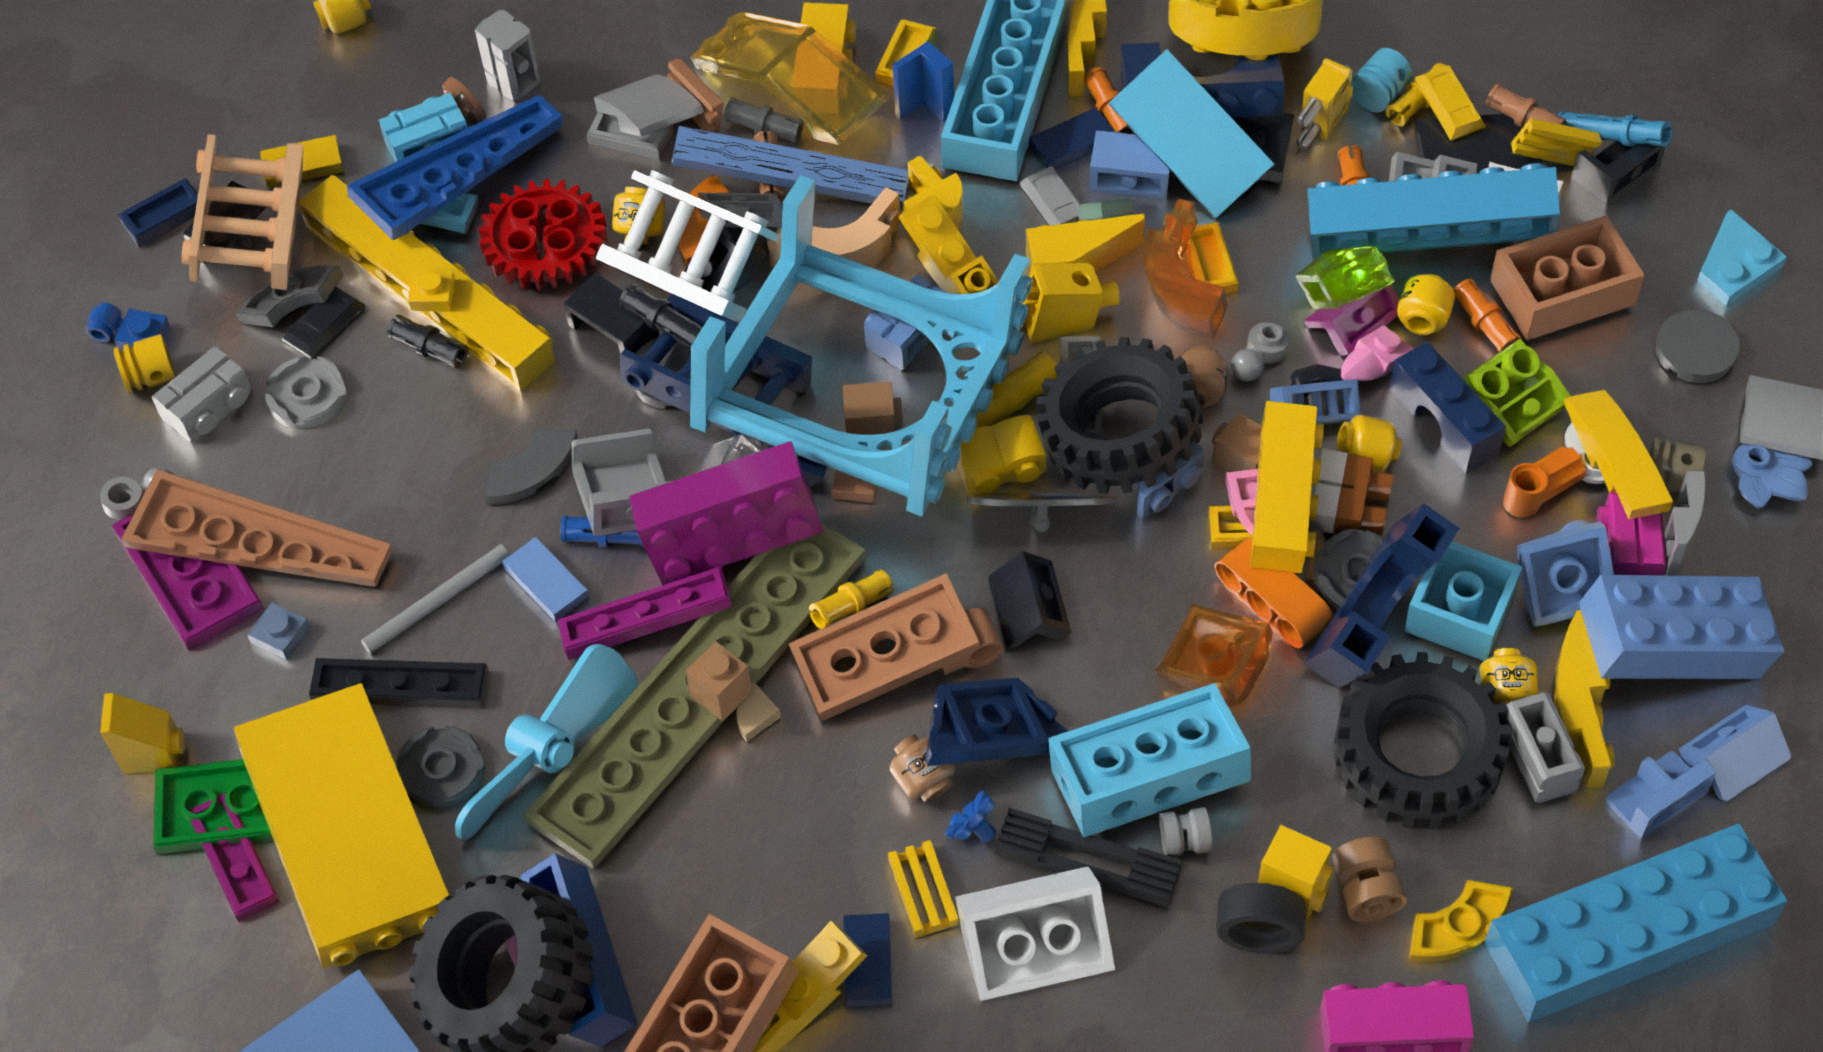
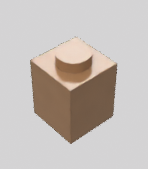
M892 381L843 385L846 433L858 435L885 434L895 432V422H903L901 397L893 398Z
M1240 412L1237 413L1229 424L1226 422L1222 423L1212 438V444H1214L1212 463L1227 472L1258 469L1262 425Z
M718 642L711 645L685 670L690 696L722 722L752 693L748 665Z

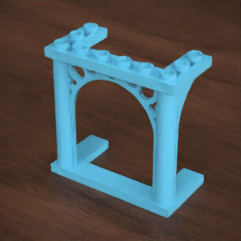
M800 175L783 201L780 259L725 345L726 322L710 316L691 345L690 427L706 433L713 422L773 446L792 441L797 455L907 497L906 511L922 517L929 503L936 504L939 500L945 484L943 479L947 471L950 473L954 472L961 456V449L959 448L962 442L969 443L978 422L975 418L979 412L986 413L993 397L992 387L994 383L1001 384L1009 367V361L1007 360L1010 354L1016 356L1022 346L1025 333L1019 330L1022 328L1028 314L1029 306L1025 305L1024 302L1030 293L1033 278L1028 277L1030 259L1014 254L1000 281L993 287L977 293L950 294L919 286L812 246L815 180ZM798 282L909 323L927 336L935 345L942 357L946 370L944 392L938 402L932 400L921 420L904 429L877 435H858L840 432L732 391ZM946 334L949 337H951L952 340L947 341L943 339L942 335ZM961 348H974L980 352V355L972 360H959L952 354ZM958 372H967L965 380L959 379L956 376ZM950 402L954 405L952 407L946 406L945 403ZM911 440L907 444L901 446L904 441ZM889 446L892 447V450H880L879 448Z

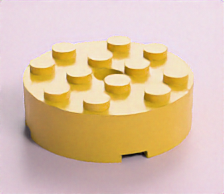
M1169 0L1168 22L1173 33L1183 41L1191 44L1192 49L1197 52L1207 53L1212 51L1222 54L1240 55L1250 60L1259 61L1266 59L1271 54L1299 52L1301 46L1312 41L1321 28L1323 0Z

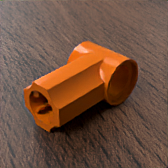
M1562 446L1533 464L1522 463L1515 466L1511 471L1502 499L1506 511L1518 518L1534 516L1539 511L1542 503L1584 479L1587 470L1583 465L1582 457L1573 447L1565 448Z

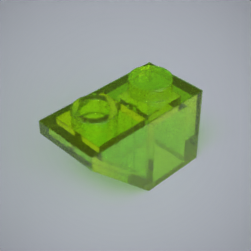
M1377 247L1328 249L1295 275L1313 309H1337L1387 287L1394 282L1388 270L1387 261L1378 251Z

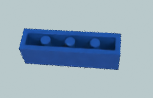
M554 853L521 874L520 879L560 895L561 899L570 902L577 909L578 918L583 919L586 924L589 937L585 941L592 943L594 959L589 961L588 968L593 970L591 986L586 985L583 997L587 998L583 1010L581 1012L577 1010L572 1018L575 1024L569 1030L568 1035L602 1047L638 1024L588 869L584 865Z

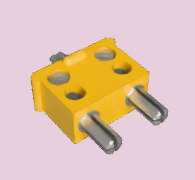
M1325 58L1322 66L1303 91L1302 113L1297 118L1301 128L1304 129L1296 141L1299 148L1302 147L1303 150L1308 149L1316 136L1327 140L1343 115L1348 112L1353 87L1351 86L1352 69L1349 66H1344Z

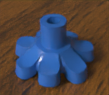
M984 790L980 791L974 801L972 800L965 805L962 810L964 814L958 812L952 816L949 822L950 827L944 834L952 840L957 837L965 840L974 833L984 843H987L997 832L986 820L987 814L994 808L995 803Z

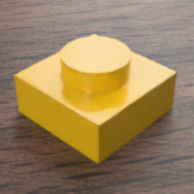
M413 269L408 298L410 310L451 311L456 280L453 269Z

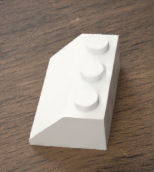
M1089 866L955 897L963 939L980 1001L1115 970L1101 888Z

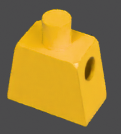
M1089 263L1032 264L1029 277L1033 278L1030 293L1024 302L1025 305L1029 306L1024 327L1030 344L1090 331L1094 328L1099 308L1117 306L1119 304L1118 286L1116 282L1099 283L1094 267Z

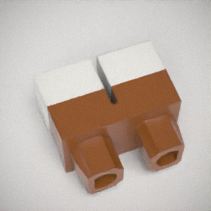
M1323 448L1319 483L1315 485L1313 494L1319 496L1316 521L1309 520L1308 531L1313 532L1316 529L1324 535V532L1338 534L1346 529H1355L1364 532L1370 531L1382 536L1387 508L1366 505L1364 503L1365 498L1389 502L1393 475L1371 470L1373 458Z

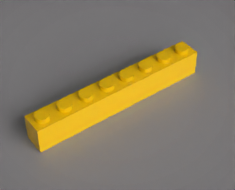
M331 175L298 202L305 226L408 306L413 269H453L456 280L451 311L416 312L453 340L468 345V352L519 391L525 389L555 363L551 345L553 343L552 337L542 326H533L525 320L518 308L512 304H504L496 297L489 286L484 283L480 285L469 277L461 265L448 262L433 244L429 242L423 243L415 236L412 230L392 240L348 197L347 185L350 183L345 184L334 175Z

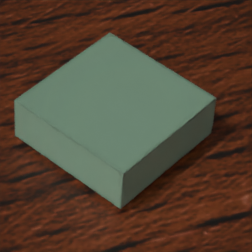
M1129 198L1080 204L1078 207L1079 220L1134 214L1133 200Z

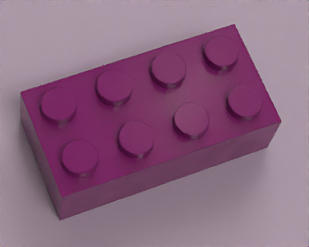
M792 441L629 496L637 533L662 585L720 566L722 567L824 532L814 496Z

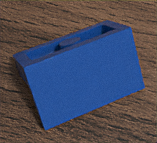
M927 41L892 64L895 116L900 120L923 104L943 122L947 120L954 99L953 62Z

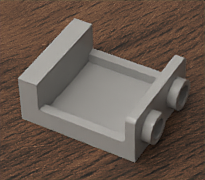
M649 428L573 440L571 443L572 472L593 535L601 536L636 530L629 496L671 482H666L656 456L653 429Z

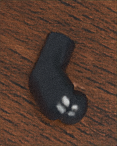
M1321 364L1295 370L1289 378L1292 379L1290 386L1344 381L1341 378V369ZM1303 393L1304 397H1308V393Z

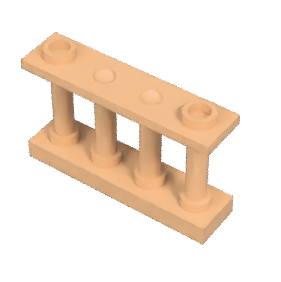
M208 135L205 150H198L196 172L201 173L192 236L191 240L183 241L182 264H189V280L198 282L201 262L262 267L264 272H271V289L287 290L303 175V144L287 143L286 158H278V162L218 156L216 155V135ZM215 171L276 177V181L282 182V187H274V191L217 186L213 185ZM210 201L268 206L272 207V211H278L277 218L270 217L269 221L212 216L208 215ZM206 231L268 237V241L274 242L273 248H266L265 252L203 246Z

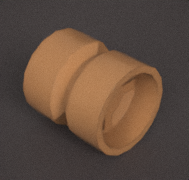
M1359 838L1345 843L1332 853L1333 867L1335 868L1338 882L1345 886L1342 890V896L1348 915L1352 920L1358 922L1380 920L1397 913L1406 905L1407 898L1400 877L1397 873H1393L1396 864L1389 842L1385 838Z

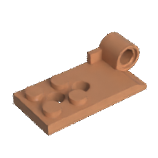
M947 573L789 643L822 721L940 668L943 669L945 675L965 666L971 669L981 668L996 661L1004 652L1003 643L988 612L983 608H972L964 611ZM892 639L896 642L894 649L887 654H877L874 652V647L881 640ZM843 657H853L856 659V663L851 670L847 672H837L834 670V666L839 659Z

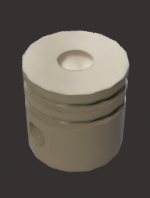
M1654 437L1649 454L1669 492H1680L1687 471H1703L1706 447L1678 441L1671 445V440L1665 439L1664 443H1661L1660 438Z

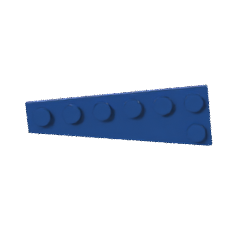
M538 95L348 184V197L392 240H395L407 234L425 219L562 128V115L542 96Z

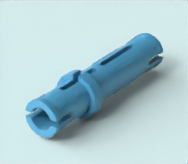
M1561 111L1558 114L1559 117L1566 119V126L1598 132L1601 140L1621 142L1622 145L1633 147L1636 144L1667 147L1673 135V128H1670L1671 123L1669 121H1650L1640 119L1637 115H1626L1625 118L1594 114H1578Z

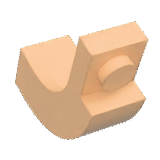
M885 187L867 211L858 220L849 225L839 228L813 226L812 246L868 267H875L892 252L891 233L898 228L901 222L898 218L902 213L900 211L899 193ZM778 228L775 233L779 234L777 242L770 239L767 241L770 265L775 267L780 259L782 228Z

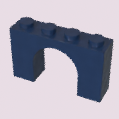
M1159 42L1121 44L1122 89L1129 85L1161 55ZM1278 53L1268 55L1266 59L1259 61L1235 55L1234 69L1215 76H1193L1231 118L1283 115L1285 80Z
M1424 503L1393 524L1303 664L1337 688H1341L1367 674L1391 637L1381 630L1388 616L1415 580L1438 564L1460 528Z

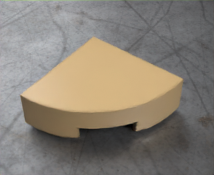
M754 682L751 684L752 693L736 708L739 731L746 742L781 718L780 709Z

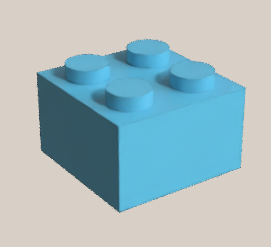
M1452 541L1438 564L1423 573L1409 605L1404 632L1482 661L1488 659L1517 593L1523 567Z

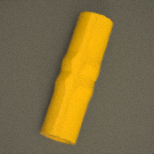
M1040 352L1009 374H1006L1001 384L994 383L991 403L986 413H978L975 418L978 420L976 427L993 426L1007 419L1012 413L1023 409L1029 401L1043 393L1042 383L1045 378L1053 380L1057 378L1054 368L1057 364L1053 358L1045 352Z

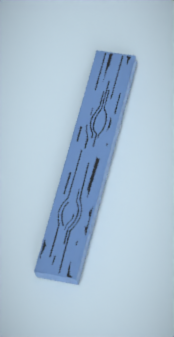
M682 126L678 128L672 157L673 166L792 188L798 177L803 175L815 180V193L871 204L887 187L899 193L900 209L904 205L908 180V170Z

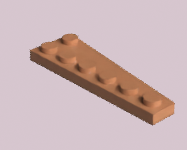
M158 469L121 539L124 546L130 549L377 587L393 552L390 543Z

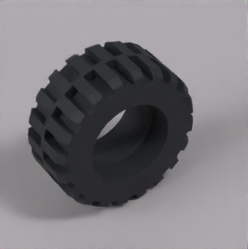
M487 875L476 879V883L469 881L455 889L456 895L454 897L448 895L436 906L439 911L434 917L429 916L422 927L425 933L421 942L416 940L413 954L417 956L415 965L410 966L409 979L410 982L415 983V989L410 992L414 1008L421 1010L417 1013L418 1018L424 1029L430 1031L434 1040L457 1052H546L558 1043L556 1037L559 1034L566 1035L575 1024L572 1018L576 1011L581 1012L587 1001V998H584L583 995L586 985L591 986L593 970L588 968L589 961L594 959L592 943L585 941L589 937L586 924L583 919L578 918L577 909L570 902L561 899L560 895L514 876L502 875L497 877L495 875ZM516 935L518 958L514 974L504 992L488 1005L486 977L490 963L498 949L509 938Z

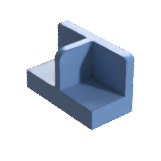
M1673 751L1668 752L1657 761L1648 757L1641 762L1637 775L1608 794L1606 803L1642 840L1707 794L1717 771L1706 759L1690 768Z

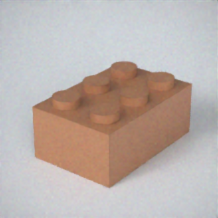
M1606 215L1497 250L1490 281L1527 341L1636 305L1645 274Z

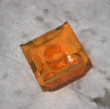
M1192 604L1187 618L1162 662L1155 668L1156 676L1194 690L1215 683L1227 706H1236L1248 697L1268 661L1273 635L1270 623Z

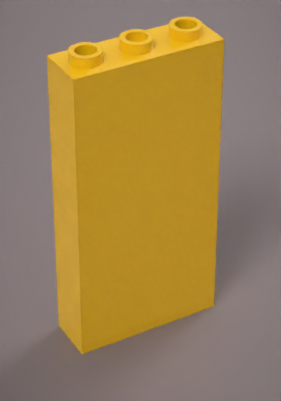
M362 683L235 726L234 731L239 750L322 968L325 969L333 965H347L362 954L376 949H390L397 946L403 939L419 933H425L422 927L427 918L436 915L439 911L436 906L449 894Z

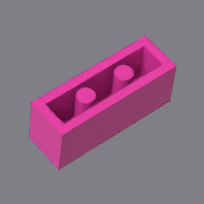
M1436 980L1427 983L1425 986L1406 987L1403 983L1389 982L1380 985L1378 988L1359 989L1356 985L1342 984L1333 987L1331 990H1324L1320 1014L1325 1052H1469L1474 1034L1466 984L1453 985L1450 981Z

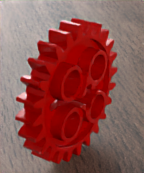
M549 178L545 179L542 187H537L534 181L530 180L528 190L524 191L518 185H515V195L511 197L502 192L500 194L502 205L490 203L491 214L482 215L484 226L478 229L481 238L479 244L482 255L485 257L486 265L493 266L496 277L505 274L507 284H511L519 278L521 289H525L531 281L535 282L538 291L543 288L544 282L548 281L556 289L558 288V279L561 278L572 284V273L577 272L585 276L587 275L585 263L595 266L598 264L596 254H598L603 242L608 241L606 219L601 211L600 203L593 202L590 192L581 195L580 187L577 184L567 190L565 180H561L556 187H551ZM547 208L545 213L547 226L544 227L543 232L542 211ZM543 240L545 253L544 258L540 260L541 248L539 242Z

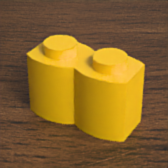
M1031 415L1011 417L993 426L976 427L969 443L963 441L959 448L961 449V456L957 466L967 493H991L1006 482H1031L1047 471L1046 453Z

